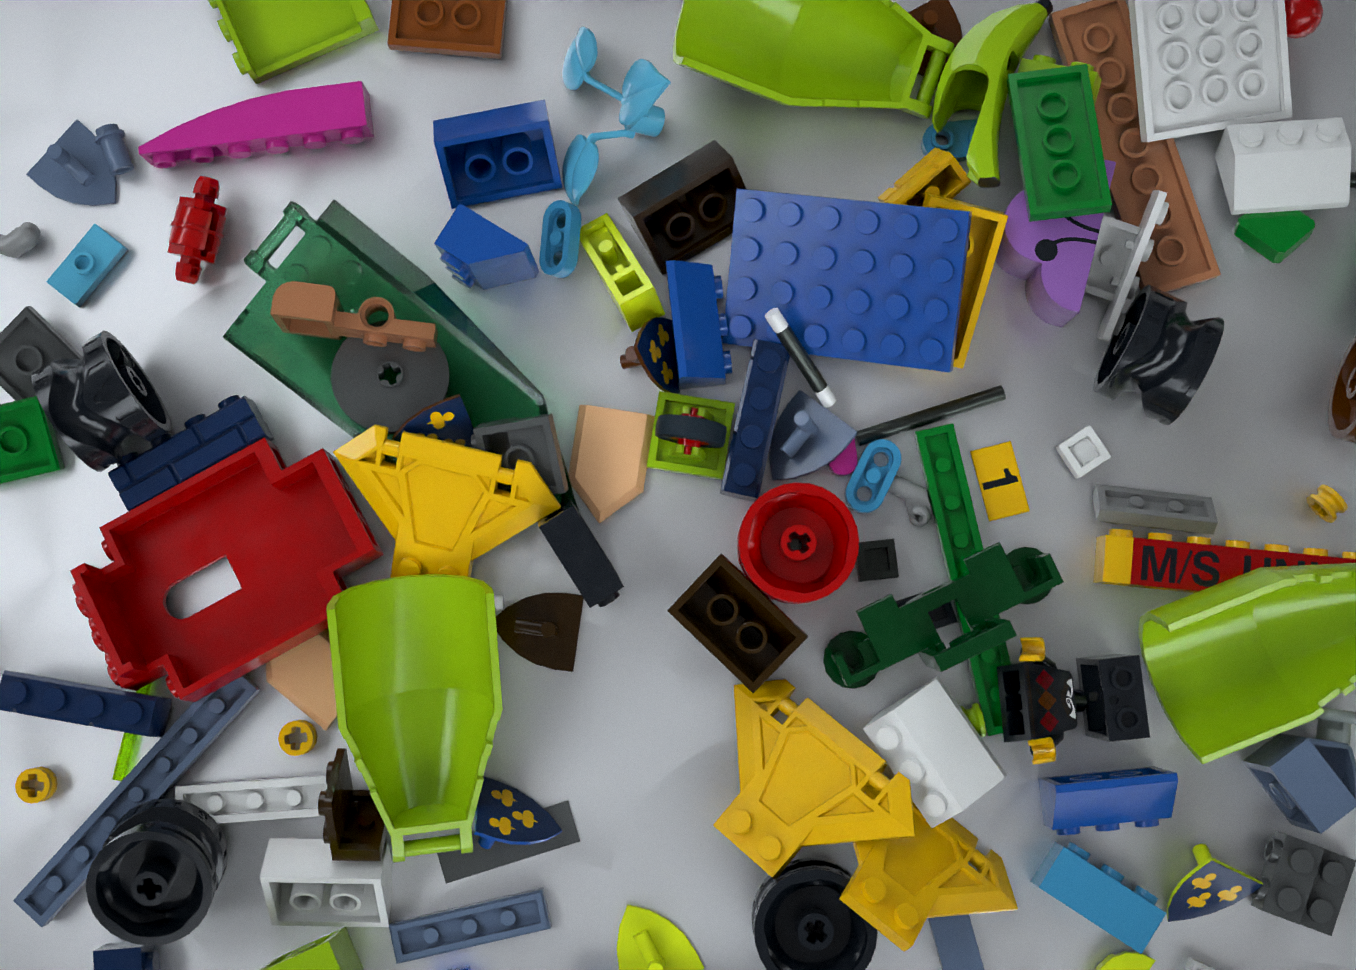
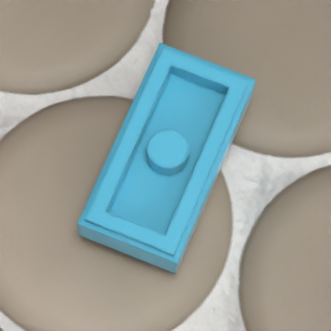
M94 224L46 282L74 305L81 307L128 249L100 226Z

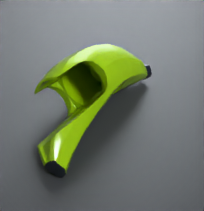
M1036 0L1034 3L1018 4L989 15L972 27L960 40L949 56L941 74L935 93L932 115L933 127L937 133H940L953 113L959 110L973 109L980 112L966 156L969 168L967 177L980 188L999 187L1001 184L998 141L1002 114L1008 94L1007 77L1008 74L1015 73L1021 58L1025 56L1046 18L1053 11V5L1049 0Z

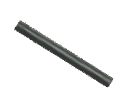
M999 385L857 431L856 439L859 446L875 440L884 439L1006 399L1003 387Z

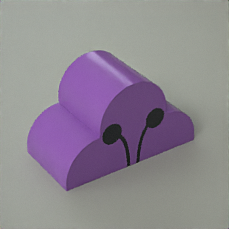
M1104 159L1110 190L1116 162ZM1023 190L1012 199L1003 212L1008 215V219L995 261L1009 275L1026 280V299L1034 314L1042 321L1062 328L1080 313L1104 213L1029 222Z

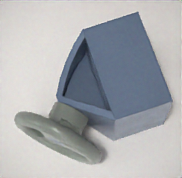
M1322 707L1325 712L1316 718L1318 719L1316 739L1280 733L1243 760V763L1291 825L1322 834L1356 807V761L1353 750L1349 745L1351 725H1356V712Z

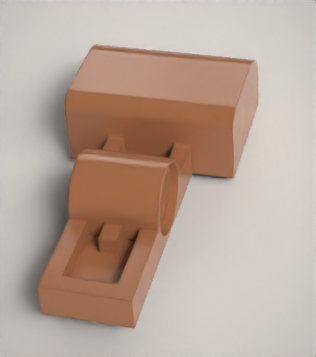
M290 281L280 285L273 295L270 314L283 333L341 340V336L361 338L364 344L376 347H385L387 342L403 344L402 348L415 352H425L426 347L436 348L438 331L436 324L397 319L391 303L381 297H371L361 304L358 313L355 314L344 311L334 288L328 285ZM381 311L389 315L387 322L380 327L368 324L369 317L375 312Z

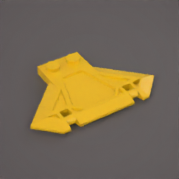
M377 424L333 451L396 541L390 578L424 574L471 577L474 559L561 507L532 462L518 459L515 470L501 467L502 455L406 431L402 432L401 441L398 442L388 439V427ZM385 455L397 457V462L385 461ZM498 483L511 485V492L498 489Z
M786 679L765 681L754 693L744 684L734 685L740 793L713 826L774 880H776L800 849L805 846L915 836L910 780L900 772L891 780L879 772L886 763L882 757L808 697L800 705L791 700L789 697L796 688ZM779 710L788 717L783 724L773 718ZM869 784L879 792L874 800L863 792Z
M885 763V765L882 767V769H881L879 772H881L885 777H887L889 780H891L888 776H886V775L883 773L884 770H885V768H886V766H887V764ZM870 784L863 791L872 800L879 794ZM913 801L915 836L853 842L859 865L839 898L904 952L913 946L927 918L1015 911L1018 909L1002 857L992 849L986 856L976 849L978 838L952 817L931 828Z

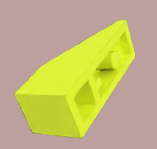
M608 213L583 225L580 231V243L631 332L641 328L651 318L665 315L653 284Z

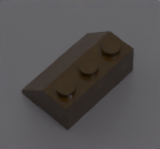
M713 140L617 199L636 235L659 272L664 275L667 273L666 261L686 262L733 233L736 190L746 189V186L733 157L716 140Z
M722 553L667 610L752 693L808 638V635Z

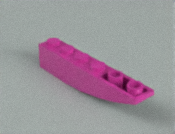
M357 81L286 90L247 99L211 111L170 129L139 146V155L156 168H171L181 161L191 160L193 163L203 164L214 161V157L220 156L243 159L252 155L251 152L266 151L270 154H282L288 152L290 147L304 146L307 149L324 148L327 145L326 143L341 141L344 144H358L363 142L364 138L374 137L370 96L363 82Z

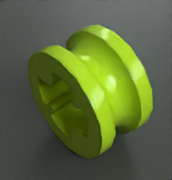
M977 702L972 703L969 709L960 706L980 737H986L985 722L979 704Z

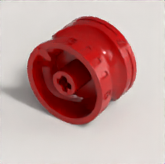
M795 482L783 484L761 495L750 506L744 516L737 535L736 549L738 562L743 574L769 599L785 604H802L816 601L837 590L851 574L859 551L857 525L845 503L825 488L810 483ZM799 539V543L802 544L800 550H793L791 548L792 540Z

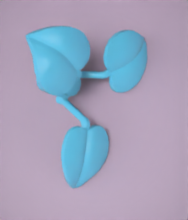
M584 26L579 28L577 36L566 53L562 69L563 82L566 88L575 91L584 80L593 87L621 101L619 122L624 125L625 129L591 133L588 138L578 134L571 142L564 158L562 176L566 194L570 201L579 206L581 196L592 182L598 167L599 153L595 142L602 139L620 137L633 139L635 133L651 137L658 136L664 126L665 112L663 108L653 104L671 84L650 61L645 59H638L630 67L623 82L622 94L594 79L589 71L597 59V42L593 32Z

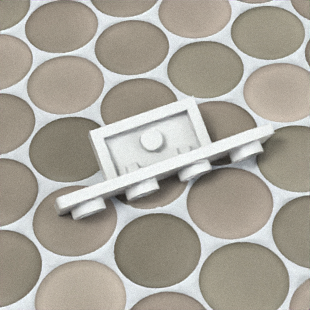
M1153 190L1139 227L1103 215L1085 288L1086 293L1110 300L1096 336L1101 340L1109 342L1111 336H1117L1123 326L1125 314L1121 313L1125 300L1126 298L1132 299L1137 290L1140 277L1135 275L1140 262H1146L1152 252L1154 240L1150 239L1154 226L1155 224H1162L1168 211L1169 203L1165 202L1166 192Z

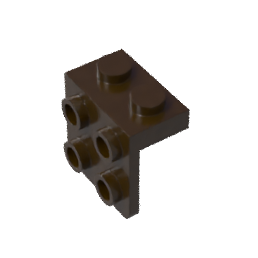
M337 748L334 761H329L326 768L327 789L320 792L318 799V813L320 816H325L323 841L325 844H330L332 861H381L387 828L370 795V790H353L347 749Z

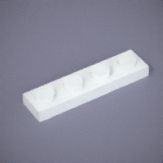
M326 775L175 786V799L183 800L203 809L217 824L320 816L318 813L319 794L327 789Z

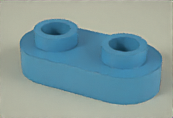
M978 119L947 121L940 133H937L933 124L930 125L921 140V150L924 156L936 147L942 151L950 152L958 162L967 161L968 148ZM938 135L945 136L948 139V144L939 145L935 137Z
M563 200L553 202L545 211L539 256L542 271L557 278H565L574 271L578 261L581 231L580 210L577 206Z
M879 439L871 442L864 449L844 493L846 503L855 512L870 513L882 504L901 465L900 450L893 442ZM881 453L886 456V466L879 467L874 463L875 454ZM864 487L870 491L871 496L868 501H861L857 497V490Z

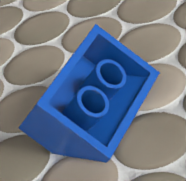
M545 99L433 121L434 145L451 209L457 208L459 203L469 206L562 188Z
M459 203L434 242L441 254L439 259L447 265L445 268L452 273L451 277L471 289L473 284L483 290L536 278L539 273L527 243Z
M676 260L666 261L680 390L725 385L726 374L732 373L730 350L723 351L721 336H728L726 314H718L717 299L723 298L721 275L714 276L713 265Z
M1153 766L1038 778L1043 824L1052 830H1056V835L1081 833L1080 827L1095 826L1096 831H1114L1120 829L1119 823L1134 822L1135 827L1158 826L1159 819L1172 818L1178 775L1176 772Z

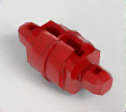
M200 176L196 180L193 189L195 197L180 196L174 220L170 224L172 229L167 253L181 257L180 262L176 263L175 276L177 281L195 285L202 271L200 267L201 262L215 264L221 240L225 236L223 231L227 213L226 207L214 204L215 199L219 197L220 190L219 181L216 179Z

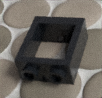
M568 497L559 503L561 507L558 510L537 521L538 527L589 608L596 604L599 607H604L620 596L618 590L624 586L618 573L571 498Z
M1110 654L1076 658L1079 688L1085 693L1087 698V706L1083 711L1085 735L1108 742L1150 738L1140 656ZM1091 692L1097 693L1095 701H1091L1089 698Z

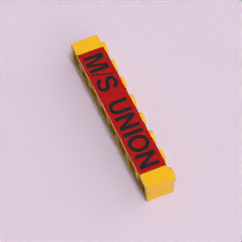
M1109 529V535L1096 537L1093 583L1196 593L1260 567L1356 563V552H1342V558L1329 557L1328 550L1320 548H1303V554L1289 553V546L1264 544V550L1250 549V542L1226 540L1225 546L1211 545V538L1188 536L1186 542L1172 541V534L1148 533V539L1133 537L1132 530Z

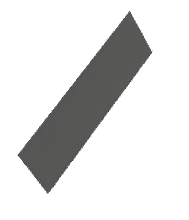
M565 801L543 808L562 829L560 834L547 841L530 845L507 844L495 841L490 849H485L479 845L478 839L480 836L474 835L473 830L472 853L461 854V850L437 853L446 884L580 842L569 802Z

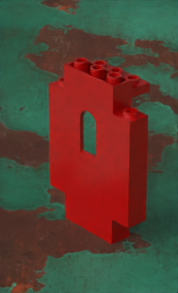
M263 438L99 527L105 539L101 542L102 548L107 557L114 562L102 569L83 563L70 570L75 581L72 588L76 596L77 607L85 617L89 618L88 622L92 630V639L98 649L105 652V660L108 665L107 671L112 681L121 688L137 691L168 674L169 676L165 678V681L173 696L179 697L180 700L196 702L327 630V604L334 595L348 589L343 577L380 558L384 554L334 456L322 448L287 467L278 447L268 439ZM227 557L241 585V589L190 617L183 619L173 617L166 606V597L170 589L177 583Z

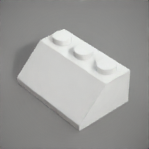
M1342 117L1226 125L1215 154V159L1231 215L1347 207L1349 204L1352 146Z
M939 676L877 713L863 728L895 775L900 772L910 780L912 801L931 828L964 811L1007 776Z
M296 837L269 839L260 873V881L272 925L389 927L391 919L392 861L388 840H385L381 861H332L330 844H325L323 839H299Z

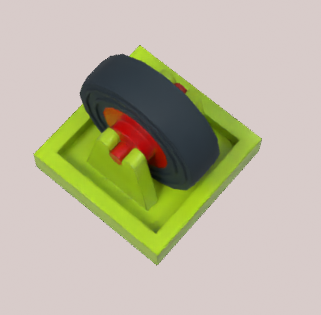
M659 391L647 468L723 480L735 403Z

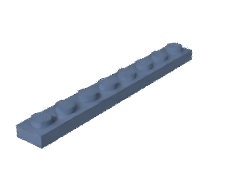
M243 675L193 702L13 901L40 927L48 925L86 883L91 863L99 851L102 850L104 842L119 819L130 809L141 803L162 799L261 689L250 678Z

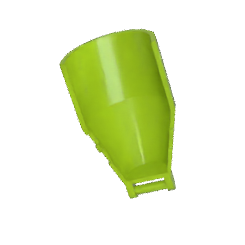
M683 0L673 41V62L783 106L898 109L916 117L929 119L933 109L930 106L946 57L951 55L955 44L931 34L897 2H892L891 0ZM929 50L932 54L917 97L913 99L910 97L925 51Z
M1356 563L1260 567L1148 611L1140 616L1138 637L1142 658L1151 685L1177 735L1202 764L1313 721L1325 712L1322 707L1337 695L1342 693L1347 696L1356 689L1353 684L1356 682Z
M446 574L406 575L375 580L350 587L334 595L327 604L326 609L338 729L349 746L354 762L370 790V795L391 837L393 863L403 862L405 857L461 850V854L472 853V823L484 782L483 776L488 757L491 755L493 748V738L497 723L500 721L503 710L493 589L479 579ZM459 828V834L403 841L404 835Z

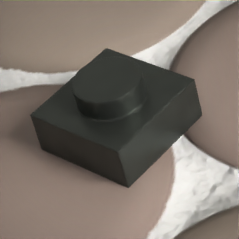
M894 539L859 542L856 560L858 582L899 577Z

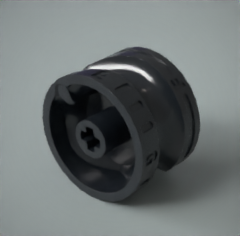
M1151 285L1145 286L1125 313V320L1117 336L1113 335L1105 351L1094 380V392L1111 400H1115L1124 392H1136L1141 395L1143 409L1147 417L1157 419L1164 425H1170L1185 410L1204 380L1218 350L1224 331V320L1217 317L1190 321L1186 313L1188 302Z
M102 331L81 344L84 353L82 360H53L46 364L44 368L41 367L33 372L31 377L35 394L53 427L76 456L97 472H102L111 464L114 465L122 460L123 450L121 444L127 437L140 435L148 442H152L171 430V422L167 410L150 379L127 348L108 331Z
M169 798L154 799L141 803L126 812L112 829L103 844L102 850L99 851L91 863L87 874V900L92 913L99 923L118 938L138 945H164L190 934L206 916L227 867V842L221 828L206 811L183 800Z
M806 858L791 861L776 880L769 875L763 881L753 901L751 920L755 945L766 970H866L876 949L878 933L877 929L839 899L851 879V875L831 862ZM809 921L816 925V928L809 930L807 923Z

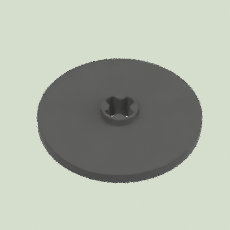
M387 320L373 322L369 325L374 327H380L387 322ZM348 337L338 349L331 369L332 390L341 410L349 419L364 429L377 424L388 427V434H395L406 420L421 409L445 399L449 388L450 374L446 355L438 342L436 348L426 347L425 352H415L402 348L403 344L387 342L385 347H376L364 344L361 338ZM392 369L394 373L401 372V374L396 376L397 383L390 385L387 380L380 381L385 377L384 371Z

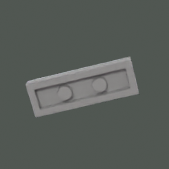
M1096 484L1094 489L1093 502L1096 521L1213 535L1218 524L1212 497Z

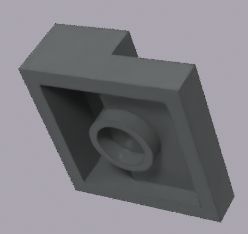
M552 413L520 419L519 417L484 422L473 429L474 434L471 436L472 448L502 455L501 467L515 470L518 459L532 462L553 495L565 493L569 489ZM498 483V489L511 492V485Z
M1275 831L1274 837L1268 840L1264 848L1263 857L1266 861L1262 873L1255 878L1261 881L1263 886L1251 894L1253 898L1251 906L1332 936L1356 860Z

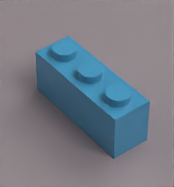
M1054 842L1030 882L1142 954L1166 915V912L1155 906L1158 898L1138 885L1134 891L1121 884L1125 876L1104 863L1099 870L1087 862L1091 854L1074 843L1069 842L1065 848L1059 843Z

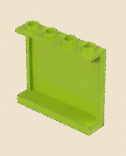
M208 0L213 9L219 8L223 17L217 22L227 42L232 40L234 42L237 52L233 53L232 56L242 75L248 73L256 84L379 31L366 0Z

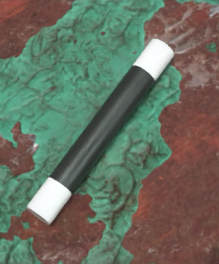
M771 309L765 314L766 320L825 408L832 406L837 401L836 396L779 309Z

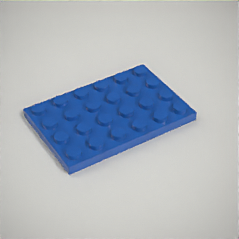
M737 189L725 309L728 336H723L722 343L752 347L754 339L783 345L765 318V314L768 311L778 308L809 355L952 372L972 211Z

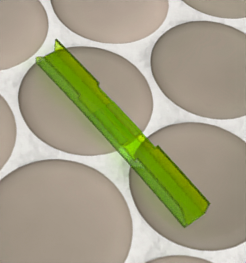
M152 683L137 690L136 693L149 695ZM124 732L113 780L122 781L128 775L137 734Z

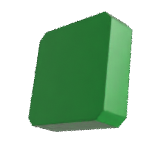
M1300 210L1243 214L1237 220L1234 227V235L1270 262L1281 263L1311 236L1315 228V222Z

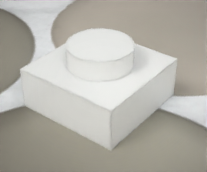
M1091 425L1086 426L1055 446V449L1075 479L1082 477L1112 457Z

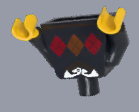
M1042 637L1020 638L1022 648L1019 656V661L1023 663L997 667L1004 742L1028 740V746H1030V752L1033 756V765L1055 762V747L1064 739L1065 731L1076 728L1078 724L1077 713L1085 710L1087 698L1082 690L1074 689L1072 674L1069 671L1057 669L1056 663L1045 655V642Z

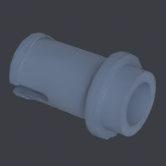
M107 124L95 130L97 136L94 140L97 145H101L111 175H121L132 171L134 165L130 160L123 140L125 137L124 130L119 129L117 124Z

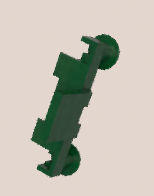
M998 542L963 559L969 574L929 589L912 598L901 607H898L893 595L890 594L856 610V614L866 634L850 630L839 633L831 639L824 651L823 663L826 673L833 682L841 687L856 689L866 686L874 680L879 671L917 653L926 666L943 672L1017 636L1010 620L993 616L1018 604L1029 605L1040 602L1048 596L1053 587L1064 583L1051 554L1043 553L1036 548L1021 547L1012 550L1006 555L1002 545ZM956 599L971 631L950 641V647L946 649L928 612Z

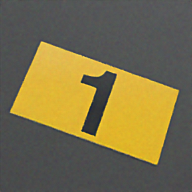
M1011 441L970 451L989 521L1029 512L1030 509Z

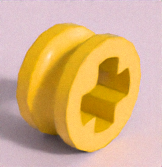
M1324 484L1317 488V495L1310 494L1306 498L1307 504L1312 511L1329 523H1333L1337 519L1336 513H1344L1348 508L1345 500L1339 493Z
M305 720L288 722L282 727L279 732L278 741L285 753L299 756L310 752L315 747L318 735L313 724ZM296 727L301 728V733L306 732L307 741L300 744V749L295 748L296 742L290 743L289 734L295 733Z
M46 767L26 769L17 777L15 783L16 793L21 800L30 804L46 801L56 792L58 785L57 777L53 771ZM36 775L39 782H44V789L37 791V795L35 788L29 787V781L36 779Z

